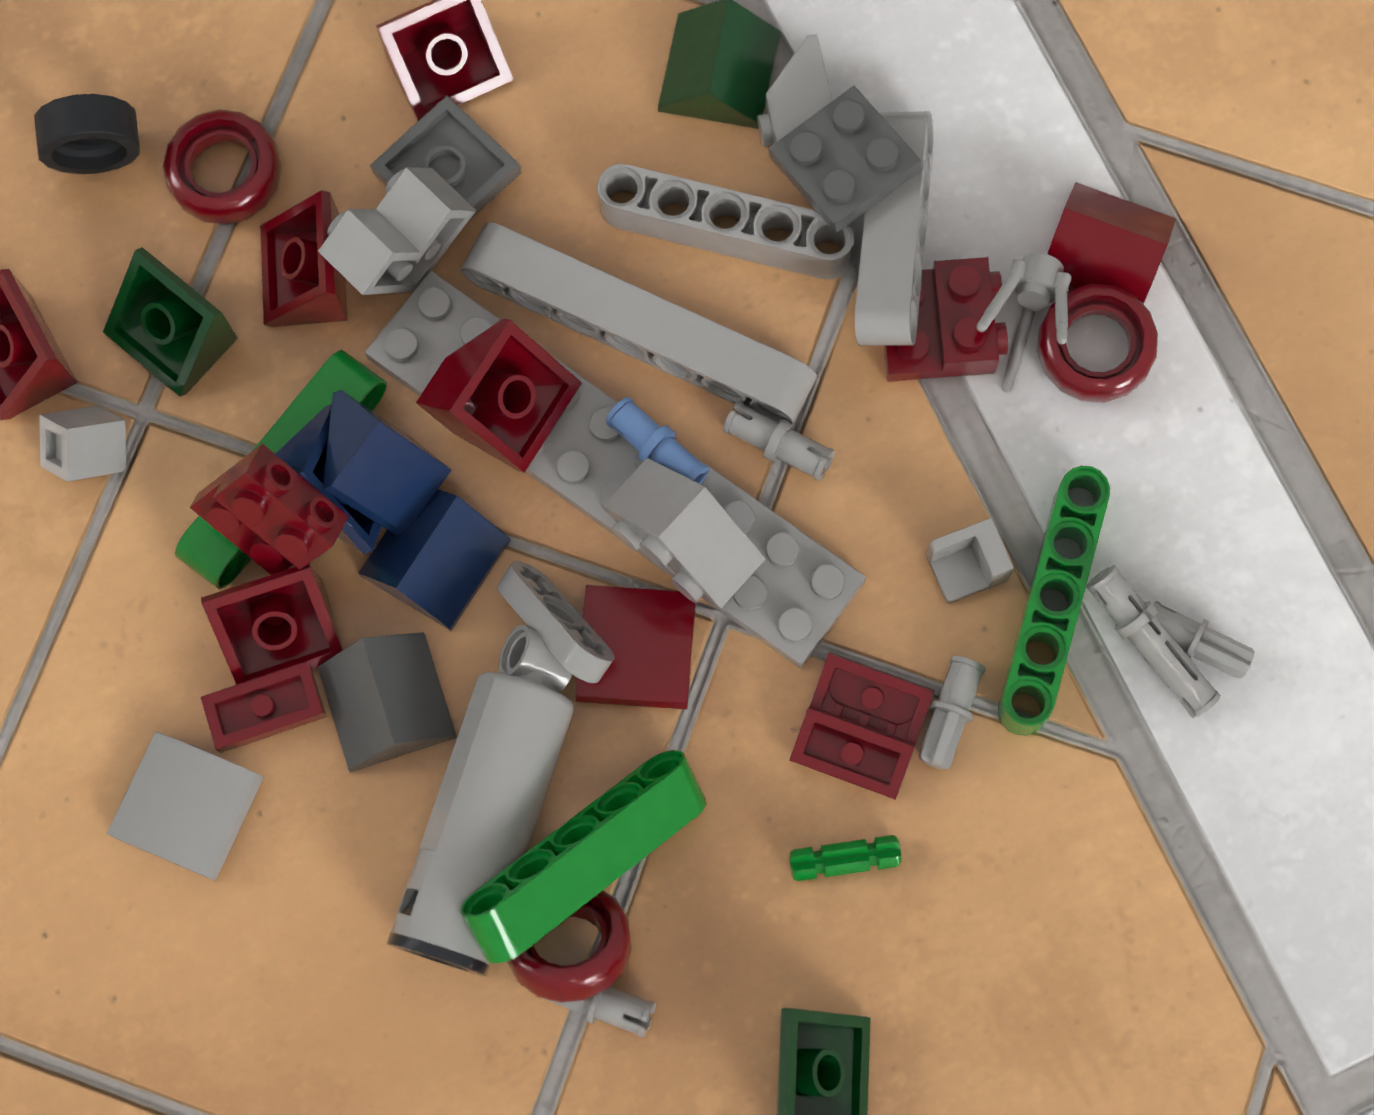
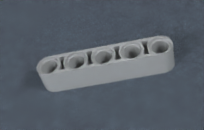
M930 111L879 113L921 159L922 170L865 212L855 306V335L858 346L915 345L933 153V121Z
M617 164L607 168L598 180L597 191L602 216L609 225L617 229L820 279L832 280L841 277L848 271L852 262L854 232L851 225L848 224L835 233L818 212L813 209L628 164ZM619 191H629L635 194V197L626 203H616L610 199L613 194ZM671 203H679L687 208L686 211L677 216H669L661 211L663 207ZM723 215L734 217L738 221L734 227L728 229L719 228L712 222L717 217ZM773 228H781L786 230L791 236L779 242L768 239L764 233ZM823 241H834L842 247V250L835 254H825L820 252L816 246Z

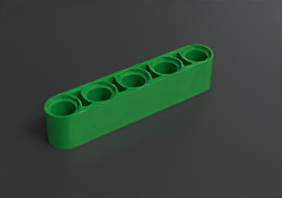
M344 350L335 352L322 365L254 449L263 443L273 453L278 452L324 407L332 404L333 393L339 390H343L373 411L386 391L387 382ZM200 516L185 531L175 549V557L217 589H223L232 583L251 561L248 555Z
M1081 465L1068 471L1064 475L1052 502L998 703V716L1001 724L1008 731L1016 735L1027 736L1041 729L1050 717L1057 699L1110 497V485L1107 477L1100 470L1092 466ZM1075 487L1088 490L1093 495L1095 504L1088 507L1074 504L1068 495V490ZM1061 538H1069L1075 541L1080 547L1081 556L1075 559H1067L1061 556L1055 549L1054 541ZM1048 589L1061 592L1067 600V609L1059 612L1047 609L1042 604L1040 593ZM1034 641L1047 644L1052 649L1054 661L1046 665L1033 662L1027 655L1026 645ZM1018 694H1028L1034 697L1039 704L1040 715L1034 718L1019 716L1012 707V698Z
M679 750L665 751L644 762L473 892L463 902L460 913L489 963H504L525 952L704 810L707 805L706 798L683 752Z

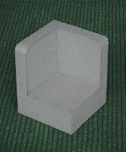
M100 406L39 415L40 466L67 482L119 473L126 469L125 419Z
M992 518L931 541L926 552V558L947 603L956 602L1007 582L1014 569Z

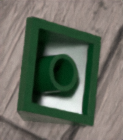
M719 0L678 13L659 99L658 112L759 129L757 116L764 114L766 93L770 86L780 30L734 0Z
M143 247L134 251L103 333L181 397L194 387L238 338L220 310Z
M782 1008L780 1016L777 1115H867L870 1017Z

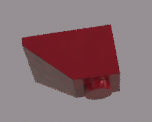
M503 318L445 357L416 401V404L453 434L515 470L525 473L582 382L510 319Z

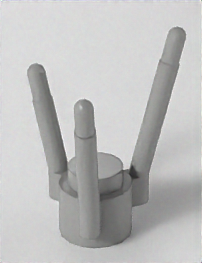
M1031 253L1022 260L1014 259L1009 276L976 326L978 331L985 332L1013 290H1015L1017 301L1024 309L1001 385L1004 392H1009L1012 389L1035 311L1046 309L1055 300L1056 339L1059 344H1065L1068 339L1067 291L1071 275L1064 272V267L1059 260L1048 254Z

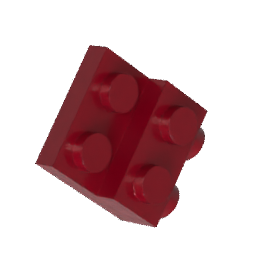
M988 257L934 261L933 269L922 270L915 345H884L887 382L995 374L999 355H1007L1008 353L1006 323H995L994 319L985 332L978 331L976 327L985 310L1002 286L1000 271L990 272Z
M263 443L201 490L190 506V509L271 575L287 570L293 565L300 570L334 546L348 518V515L298 475L295 470Z

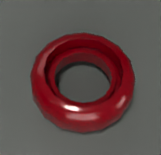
M218 109L198 114L178 128L167 144L163 170L169 192L185 212L203 222L227 225L247 220L266 207L278 189L281 162L274 139L260 122L242 112ZM221 142L237 143L246 148L251 154L252 164L250 173L242 184L233 190L222 193L210 192L197 185L193 170L195 161L202 151L213 144Z
M1090 283L1067 291V332L1070 326L1079 318L1092 314L1105 315L1117 321L1125 330L1129 341L1128 355L1125 361L1118 367L1105 372L1089 371L1079 366L1071 358L1066 343L1059 344L1057 342L1054 302L1049 307L1038 332L1037 353L1045 375L1061 392L1080 401L1105 403L1127 396L1145 381L1157 358L1158 332L1150 311L1134 294L1115 285Z
M604 890L569 916L585 919L597 927L602 937L597 950L588 959L578 964L561 966L549 963L539 956L535 949V944H533L516 958L507 961L520 985L539 998L564 1003L587 1000L607 990L624 972L632 949L629 919L617 899Z

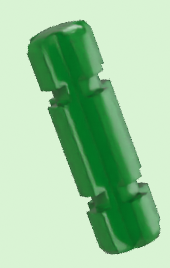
M889 835L875 837L872 843H867L866 839L821 845L820 850L813 851L812 847L793 849L789 855L791 875L796 881L816 879L817 874L824 873L825 877L870 871V866L876 865L878 870L899 866L902 861L900 843L897 836Z

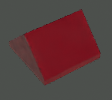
M432 0L376 25L387 60L417 121L423 118L446 96L456 105H459L513 80L481 0Z
M1075 182L1047 254L1059 260L1064 267V272L1071 275L1068 290L1090 283L1115 285L1134 294L1144 304L1168 246L1176 218Z
M321 190L260 225L263 319L266 326L279 327L348 321L346 278L318 252L329 236L327 234L329 225L339 215L330 192Z
M1 269L0 419L7 420L78 382L30 293L10 269Z
M310 563L300 570L297 567H293L201 597L202 606L236 685L306 661L310 663L312 669H315L344 650L324 582Z

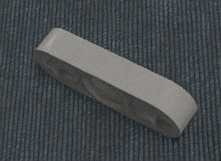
M513 561L497 585L499 593L528 627L535 629L540 634L546 648L568 672L583 681L598 683L615 658L612 650L542 572L526 563Z

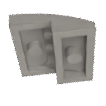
M155 731L107 831V835L216 881L264 777L216 755Z

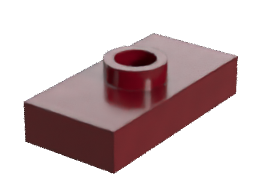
M308 661L200 697L215 749L220 753L327 717L312 666Z

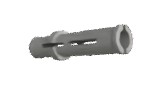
M1115 565L1101 571L1087 584V590L1102 604L1116 623L1115 631L1122 639L1128 637L1132 644L1137 647L1145 657V660L1177 696L1192 718L1196 715H1202L1218 702L1221 695L1205 679L1188 655L1162 626V623L1155 616L1157 609L1150 601L1144 602L1135 593Z

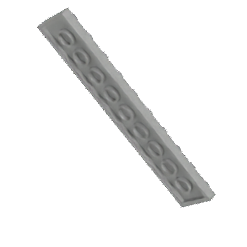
M430 271L368 347L365 355L369 361L420 396L445 357L499 322L500 319ZM557 360L579 379L582 384L525 472L617 537L612 531L616 521L602 506L643 462L638 458L639 451L617 431L606 424L609 412L618 402ZM709 467V473L701 485L707 488L766 560L721 609L710 602L708 603L801 669L864 585L866 576ZM641 547L636 551L671 577L676 575L668 564L665 567L660 566Z

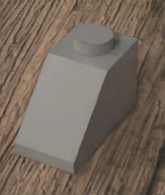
M817 34L806 36L766 93L765 114L757 116L763 147L772 146L833 101Z

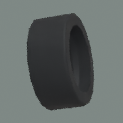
M100 94L70 95L54 99L41 106L34 115L38 158L48 168L72 174L102 173L120 169L132 163L140 154L136 110L127 101Z

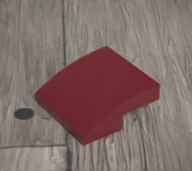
M586 585L582 617L608 645L615 658L598 683H589L577 678L576 702L687 710L696 603L689 600L680 591Z
M829 652L789 761L896 800L935 690Z

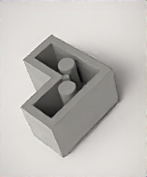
M406 167L389 180L385 187L386 196L376 209H348L339 214L329 225L327 230L329 236L318 252L362 295L414 292L476 210L433 168Z
M649 458L634 471L602 506L616 521V524L612 527L614 534L633 551H637L641 547L660 566L665 567L668 564L676 574L671 579V582L685 597L694 603L703 598L721 609L766 560L705 486Z

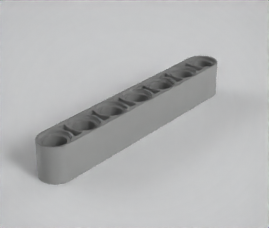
M485 223L460 270L469 281L491 293L731 403L736 404L738 401H741L746 406L777 422L785 419L794 424L817 378L816 373L809 366L791 356L496 223Z

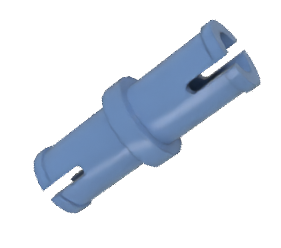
M630 397L623 398L609 412L606 424L617 431L639 451L638 458L642 462L649 458L699 484L705 480L709 473V467L701 463L675 440L677 435L668 425L661 427L640 409Z

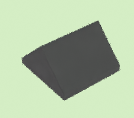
M424 632L364 637L318 666L350 773L457 738Z

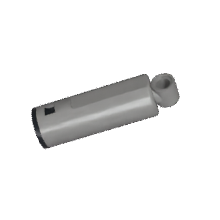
M523 624L517 626L504 643L499 658L498 670L500 673H483L477 679L387 941L388 945L402 951L481 976L487 975L490 963L485 959L460 913L461 905L473 892L528 851L574 713L572 701L561 694L570 681L572 674L546 648L540 634L535 629Z

